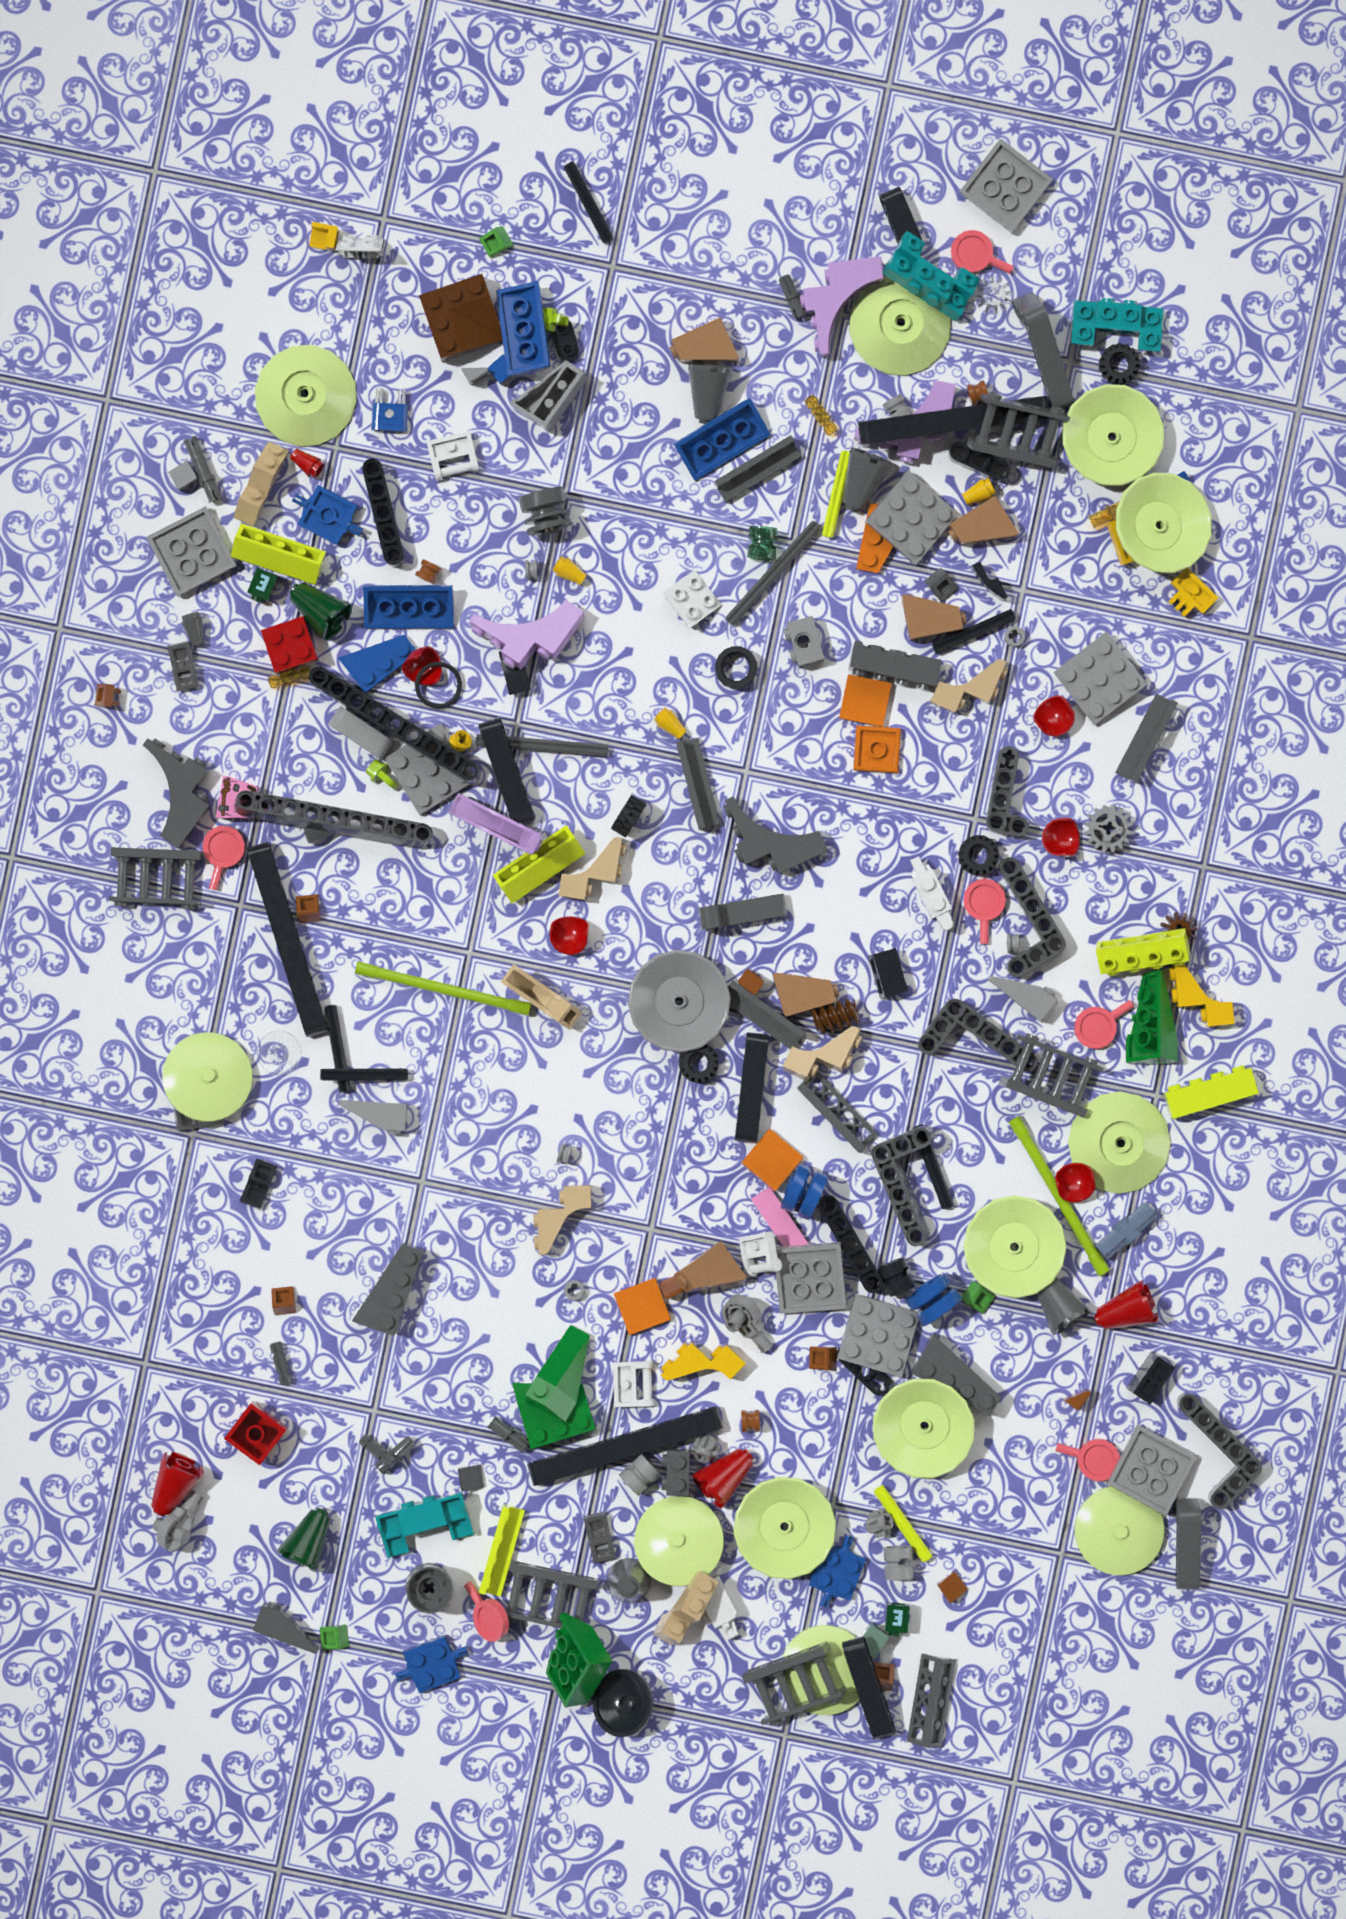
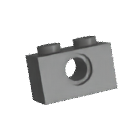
M813 616L787 622V628L783 630L786 641H791L793 650H789L792 663L797 662V666L801 667L823 661L824 655ZM801 636L807 637L810 642L809 646L800 648L797 645V639Z

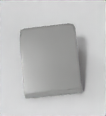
M487 367L461 368L470 385L489 375Z
M188 461L183 462L168 472L179 491L199 480Z

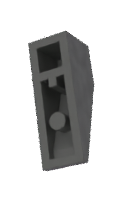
M269 1601L268 1604L263 1603L253 1631L316 1654L319 1646L285 1610L280 1609L281 1605Z

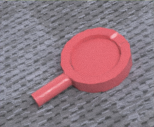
M964 231L952 243L951 258L959 269L963 267L971 273H977L985 269L989 264L1010 274L1014 267L992 256V243L988 236L980 231Z
M230 826L213 828L206 834L203 840L205 858L215 865L209 889L218 891L223 868L236 865L245 853L243 836L238 830Z
M979 879L967 887L964 892L963 902L968 914L980 920V944H989V920L1001 914L1005 907L1006 897L1000 884L990 879Z
M1128 1000L1112 1012L1101 1007L1084 1009L1077 1016L1074 1023V1033L1077 1040L1082 1045L1091 1049H1100L1107 1046L1114 1039L1117 1032L1115 1020L1134 1008L1133 1003Z
M1099 1438L1087 1441L1080 1449L1057 1443L1055 1449L1056 1452L1076 1457L1080 1471L1085 1477L1093 1481L1109 1479L1120 1458L1118 1450L1111 1442Z
M471 1581L466 1583L464 1587L476 1604L473 1610V1621L477 1632L483 1639L489 1642H495L505 1637L509 1630V1620L504 1607L495 1599L483 1600Z

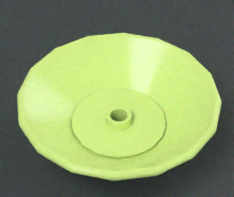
M886 276L884 277L885 282L873 284L860 292L851 309L849 332L855 350L869 366L885 374L906 376L925 370L941 356L949 341L951 318L928 305L925 301L911 294ZM903 319L905 321V325L899 326L897 324V320Z
M315 345L292 346L275 354L262 368L255 387L256 410L264 426L279 440L296 446L320 445L338 436L350 422L356 405L355 381L347 365L332 351ZM302 390L309 392L307 397H301L300 393Z
M1104 384L1086 391L1071 405L1067 414L1070 420L1063 423V446L1069 462L1084 478L1100 485L1123 486L1143 477L1156 465L1164 447V425L1157 407L1142 392L1126 385ZM1108 434H1115L1116 439L1114 441H1110L1108 439Z
M1154 472L1136 479L1123 492L1116 509V531L1123 549L1137 564L1153 572L1175 573L1191 567L1205 553L1212 536V516L1205 497L1191 482L1175 474ZM1156 522L1160 523L1161 529L1156 527Z
M1121 1091L1099 1095L1084 1105L1082 1108L1087 1109L1085 1118L1076 1116L1071 1125L1068 1145L1072 1163H1082L1089 1166L1094 1175L1095 1187L1107 1192L1121 1194L1137 1191L1155 1180L1167 1163L1171 1144L1167 1123L1157 1107L1140 1095ZM1119 1139L1125 1141L1123 1147H1118L1117 1141Z
M1012 1195L994 1199L977 1211L967 1226L963 1249L967 1267L980 1285L996 1295L1020 1298L1037 1294L1054 1281L1063 1267L1067 1246L1063 1227L1049 1208L1035 1199ZM1012 1243H1017L1019 1245V1249L1017 1251H1012L1010 1249V1245Z
M911 1379L894 1386L880 1400L873 1417V1438L881 1456L895 1470L913 1478H936L953 1471L967 1458L974 1441V1418L967 1401L953 1387L934 1379ZM927 1422L929 1427L923 1428L921 1423Z
M777 1477L759 1483L744 1496L735 1513L734 1536L740 1554L753 1569L771 1578L793 1579L809 1574L825 1561L835 1541L836 1520L830 1502L817 1487L800 1478ZM781 1523H788V1529L782 1530L780 1528Z

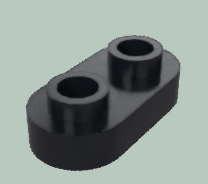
M568 321V326H565L566 330L564 332H559L557 330L559 325H555V331L551 332L558 357L562 361L572 362L579 355V347L572 323ZM566 346H570L572 348V352L566 354L563 351Z

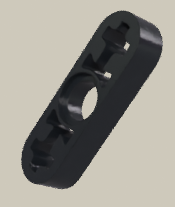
M839 1360L874 1395L881 1396L889 1390V1382L881 1372L869 1369V1373L866 1376H860L856 1371L858 1365L854 1364L853 1368H851L849 1365L852 1363ZM874 1371L877 1375L873 1377L879 1382L881 1380L884 1381L883 1390H874L875 1384L871 1380L868 1384L865 1382V1380L872 1376Z

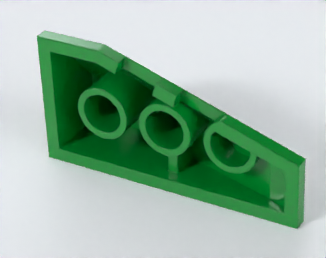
M1164 970L1143 973L1137 995L1139 1002L1136 1014L1132 1015L1131 1021H1134L1131 1034H1127L1126 1063L1166 1064L1178 1062V1039Z
M572 1325L568 1327L525 1395L527 1403L566 1423L577 1404L590 1339L589 1334Z

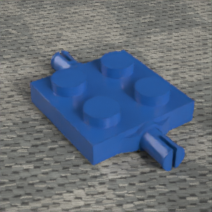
M317 485L313 495L308 500L297 493L294 495L295 498L292 499V502L303 507L302 516L297 524L300 527L337 546L347 531L360 537V532L363 531V528L352 523V518L358 505L320 485Z
M846 1534L842 1546H832L825 1561L815 1568L811 1574L808 1585L824 1593L819 1604L821 1607L828 1609L832 1597H841L849 1601L852 1598L866 1561L865 1557L856 1555L850 1550L855 1538Z
M445 1635L403 1650L407 1669L395 1673L396 1680L399 1682L410 1677L414 1681L418 1693H422L461 1678L457 1667V1659L469 1655L467 1647L464 1646L453 1651L448 1645Z

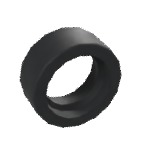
M731 646L724 649L718 655L715 663V673L718 680L724 686L731 689H741L748 686L754 680L757 673V662L754 655L748 649L741 646ZM741 655L748 661L749 672L744 679L733 681L725 676L723 664L729 656Z

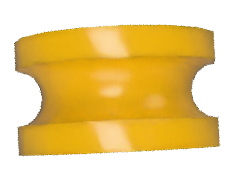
M459 730L451 735L449 743L451 748L461 753L471 746L472 739L469 733Z

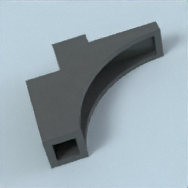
M147 738L142 746L161 765L170 792L169 814L165 827L159 836L177 849H181L211 808L207 803L209 801L207 797L200 792L196 795L194 794L209 772L205 769L207 764L197 757L194 760L188 758L183 764L184 758L174 751L169 754L164 750L166 745L158 739L154 738L152 741Z
M733 796L725 800L727 805H724L723 808L728 818L733 817L736 825L732 826L737 838L742 837L744 840L736 844L738 849L734 850L739 863L744 861L746 865L770 854L769 864L773 871L777 870L780 874L828 851L819 830L802 835H787L773 832L750 819L742 811Z

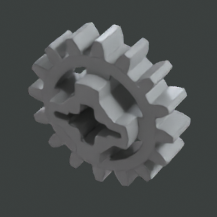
M1105 804L1102 805V811L1095 808V815L1088 814V818L1091 821L1084 823L1085 826L1089 827V830L1085 831L1084 834H1090L1091 837L1087 842L1094 841V849L1101 846L1102 852H1106L1107 848H1109L1112 853L1115 852V846L1122 849V842L1129 843L1126 836L1133 834L1132 831L1128 830V827L1132 826L1133 823H1127L1126 819L1129 818V814L1123 816V808L1115 811V805L1112 804L1110 809H1107ZM1107 814L1104 821L1095 822L1099 816ZM1116 816L1121 820L1123 827L1118 826L1116 823ZM1109 822L1111 823L1110 826L1118 831L1106 834V830L1099 826H1105ZM1094 830L1098 831L1102 836L1101 841L1095 836ZM1121 835L1119 840L1110 843L1113 836Z

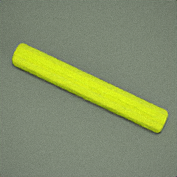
M841 451L822 531V536L827 538H833L844 493L849 451Z
M884 1485L878 1486L874 1490V1494L892 1516L893 1521L922 1562L931 1559L932 1554Z

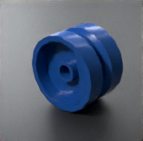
M799 1163L786 1186L780 1208L792 1212L796 1208L798 1201H800L798 1215L810 1220L821 1197L828 1175L817 1171L809 1183L807 1180L810 1175V1168Z
M944 1272L923 1283L905 1299L911 1310H917L925 1305L916 1316L923 1327L945 1314L962 1299L955 1288L942 1293L950 1285V1280Z

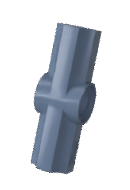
M1145 1201L1129 1216L1119 1220L1112 1227V1230L1098 1241L1095 1246L1108 1260L1124 1245L1134 1241L1141 1234V1231L1155 1220L1158 1215Z

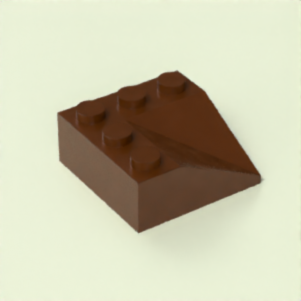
M483 274L419 295L442 362L503 341L501 326Z

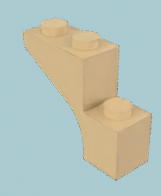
M268 441L253 465L248 484L238 500L233 518L254 527L289 450Z
M1002 659L996 660L963 685H949L939 681L930 703L955 713L957 709L961 711L966 698L962 697L963 694L987 704L990 699L994 701L999 691V688L996 687L998 680H1003L1008 670L1005 667L1007 661Z
M613 838L586 871L573 875L562 873L558 896L585 900L586 896H590L592 883H588L589 878L614 883L616 878L620 879L622 865H618L619 857H624L626 843H622V838Z
M515 964L511 966L501 981L502 984L569 1030L572 1029L583 1013Z
M852 1026L817 1050L805 1051L792 1046L783 1064V1070L807 1082L810 1077H815L819 1068L817 1062L842 1073L844 1068L848 1069L853 1057L850 1055L853 1049H858L863 1037L860 1036V1029Z
M591 1185L564 1186V1191H559L560 1204H564V1208L538 1209V1214H533L534 1227H538V1236H534V1248L539 1250V1255H545L549 1252L569 1214L579 1209L592 1207Z
M698 1571L672 1609L662 1615L653 1635L670 1645L681 1643L690 1623L700 1620L718 1581Z

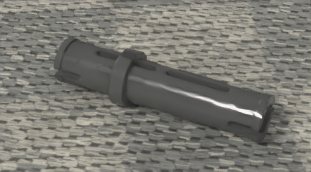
M192 436L191 441L190 438H187L183 442L199 476L198 482L203 486L208 502L213 503L214 500L222 499V495L215 483L216 477L211 473L201 450L197 436Z

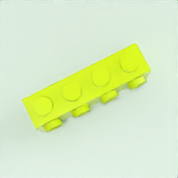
M241 523L234 538L231 557L315 585L322 571L326 551Z
M565 825L543 840L539 849L536 852L534 851L533 855L524 853L493 874V877L513 904L586 853L568 826Z
M1184 928L1100 941L1096 945V955L1100 974L1113 976L1128 970L1129 972H1138L1142 968L1151 967L1152 969H1158L1167 964L1183 965L1189 961L1190 948L1186 929Z
M1245 1065L1231 1068L1232 1072L1228 1074L1220 1071L1210 1074L1211 1079L1202 1081V1077L1189 1080L1190 1085L1181 1087L1180 1084L1167 1087L1168 1091L1163 1092L1170 1118H1178L1259 1094L1252 1068H1245Z

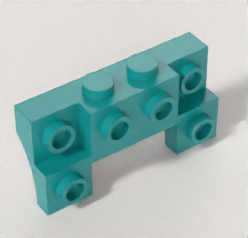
M906 231L891 258L886 263L882 274L908 290L911 294L925 301L928 305L956 321L962 316L968 299L973 296L980 278L963 267L958 269L954 278L920 256L925 242L909 231Z
M1101 298V301L1097 302L1074 300L1071 345L1079 344L1093 347L1095 331L1138 335L1137 351L1144 350L1160 353L1164 308L1144 307L1138 305L1137 301L1124 300L1123 303H1116L1115 299Z
M458 1492L437 1498L435 1494L422 1498V1502L414 1504L413 1500L401 1503V1507L396 1510L376 1515L375 1519L387 1558L410 1552L406 1536L447 1524L452 1540L474 1535L463 1493Z

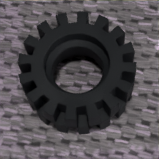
M1112 344L1104 350L1100 357L1099 372L1101 371V376L1106 378L1108 383H1114L1113 385L1129 383L1140 369L1139 355L1128 344ZM1115 356L1126 358L1128 367L1124 372L1118 373L1112 369L1111 360Z
M631 794L610 829L626 838L647 803Z
M984 835L971 836L960 846L958 852L959 863L969 874L977 876L987 874L998 863L999 851L997 845L991 838ZM979 846L986 850L987 859L984 863L976 864L970 859V852L974 847Z
M706 1044L702 1048L681 1053L679 1068L683 1076L689 1081L703 1083L712 1079L717 1073L719 1058L715 1050ZM696 1054H702L708 1060L706 1069L700 1072L693 1070L690 1066V1060Z

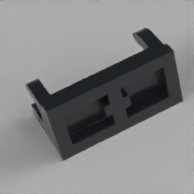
M896 948L868 956L880 999L908 991Z
M1150 1351L1126 1389L1151 1405L1175 1367Z

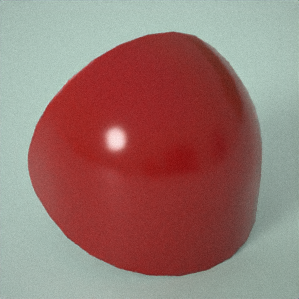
M431 646L419 647L409 654L402 665V670L405 676L415 683L417 674L425 665L432 662H441L437 651ZM436 666L425 671L421 676L420 685H433L439 682L442 675V667Z
M1056 695L1046 699L1036 708L1033 720L1044 734L1054 737L1063 735L1071 729L1075 721V713L1063 696Z
M1058 818L1046 825L1042 833V843L1046 851L1060 857H1073L1077 854L1080 845V834L1078 826L1073 819Z
M566 916L555 919L551 923L550 941L557 951L567 955H574L585 948L589 935V925L584 919Z
M1070 1163L1061 1167L1056 1173L1055 1181L1058 1194L1067 1202L1084 1201L1095 1191L1093 1172L1085 1164Z

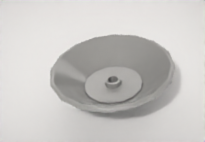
M673 950L656 955L640 967L630 985L628 1007L634 1026L646 1041L662 1050L683 1053L702 1048L718 1036L728 1019L731 997L726 978L712 961L696 952ZM677 997H682L684 1000L680 1006L675 1003Z

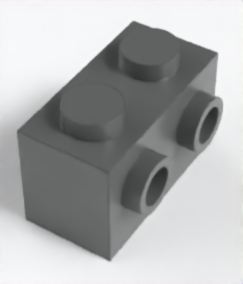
M667 1448V1454L662 1455V1468H667V1477L662 1476V1490H666V1496H689V1448Z

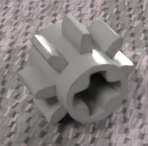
M703 1435L701 1439L696 1437L690 1451L695 1452L694 1458L697 1461L708 1463L710 1460L715 1461L720 1447L716 1446L717 1441L713 1437Z
M883 1509L868 1513L869 1518L866 1519L865 1524L870 1534H875L876 1538H880L891 1533L890 1529L893 1527V1518L889 1513H884Z

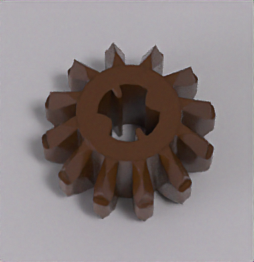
M1174 912V920L1169 915L1165 916L1169 924L1160 923V926L1166 928V931L1176 929L1178 924L1180 925L1179 928L1186 929L1187 938L1196 939V936L1190 934V932L1196 931L1197 927L1189 926L1194 922V919L1191 918L1185 921L1186 913H1183L1179 920L1178 912Z

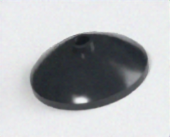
M617 1669L607 1673L593 1694L592 1706L594 1716L600 1727L610 1735L629 1737L639 1733L649 1722L653 1710V1696L650 1686L640 1674L632 1670ZM630 1699H631V1701H632L631 1707L629 1706V1700H630Z

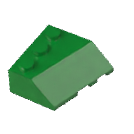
M512 1382L531 1449L596 1429L583 1384H580L577 1404L565 1423L526 1402L525 1395L532 1383Z
M562 1612L559 1620L562 1622V1628L556 1630L555 1638L557 1643L555 1649L551 1650L546 1675L564 1707L567 1708L584 1705L589 1702L611 1665L612 1659L592 1626Z

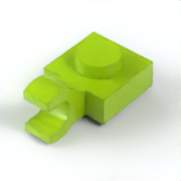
M543 308L547 332H554L555 325L568 326L569 317L557 314V309Z

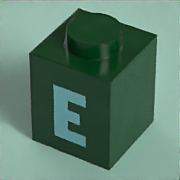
M257 567L247 590V593L252 595L250 599L263 604L264 600L270 602L279 577Z
M886 1602L884 1629L886 1632H889V1635L902 1636V1633H908L910 1611L908 1603Z

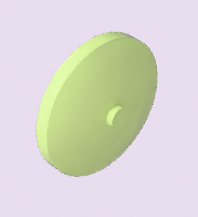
M204 1032L186 1037L175 1045L165 1061L162 1081L169 1102L179 1113L195 1121L215 1122L231 1116L241 1108L250 1093L253 1076L251 1064L246 1053L235 1041L221 1034Z
M1107 1486L1092 1493L1078 1510L1074 1526L1075 1540L1083 1557L1096 1569L1112 1575L1132 1574L1149 1565L1159 1553L1164 1539V1522L1161 1514L1111 1486Z
M686 1496L667 1497L650 1506L640 1518L634 1537L635 1552L643 1569L657 1581L670 1586H688L698 1571L709 1576L718 1565L724 1549L723 1529L715 1513L701 1501Z
M834 1625L809 1627L798 1633L785 1648L782 1657L827 1641L830 1650L826 1653L824 1660L837 1690L843 1687L847 1688V1692L842 1696L843 1699L834 1704H830L828 1701L806 1709L805 1711L817 1715H834L849 1709L859 1700L842 1648V1642L856 1637L841 1627ZM813 1660L805 1662L804 1668L816 1697L828 1693L816 1662H813ZM792 1667L785 1669L784 1675L796 1704L807 1701L808 1698L796 1669L793 1670Z

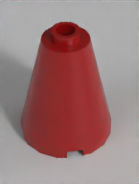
M1144 1280L1136 1282L1096 1309L1097 1313L1094 1314L1098 1327L1102 1326L1104 1330L1153 1324L1159 1321L1158 1312L1153 1314V1309L1156 1305L1147 1284H1144Z
M738 1448L695 1472L691 1477L694 1478L693 1481L707 1498H714L713 1504L722 1509L752 1468V1460L754 1458L746 1449L742 1451Z
M167 1452L163 1454L151 1501L154 1513L159 1516L171 1514L202 1478L204 1470L201 1466L199 1468L195 1467L193 1459L177 1452H172L171 1455H167Z

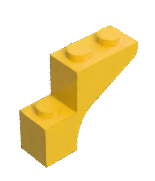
M1172 964V967H1169L1170 981L1174 980L1175 988L1171 990L1172 1003H1176V1007L1203 1005V1009H1200L1201 1022H1205L1207 1027L1235 1024L1232 1002H1218L1206 996L1185 964L1178 966Z
M691 1341L688 1345L683 1343L676 1351L678 1356L673 1361L668 1359L663 1364L661 1376L665 1380H672L700 1370L714 1369L720 1371L731 1380L746 1362L727 1344L723 1347L718 1345L711 1353L713 1358L709 1359Z

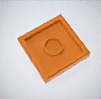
M848 674L839 719L883 727L892 683Z
M856 725L853 770L898 773L901 728Z
M769 1128L741 1164L775 1192L803 1159V1156Z
M656 1278L613 1293L629 1335L671 1320Z

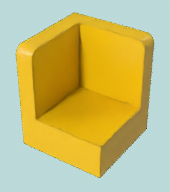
M312 222L309 246L335 252L339 235L338 226Z

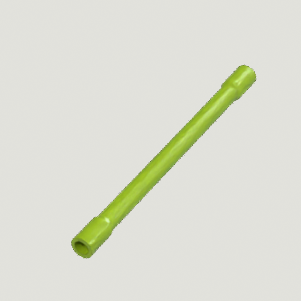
M357 961L355 974L424 989L506 1009L510 1012L529 1016L531 1003L458 987L380 968L376 965Z
M1020 1115L1008 1122L1021 1141L1088 1255L1091 1265L1098 1276L1105 1274L1110 1270L1101 1253L1096 1249L1071 1204L1059 1196L1055 1177L1031 1138L1029 1130Z

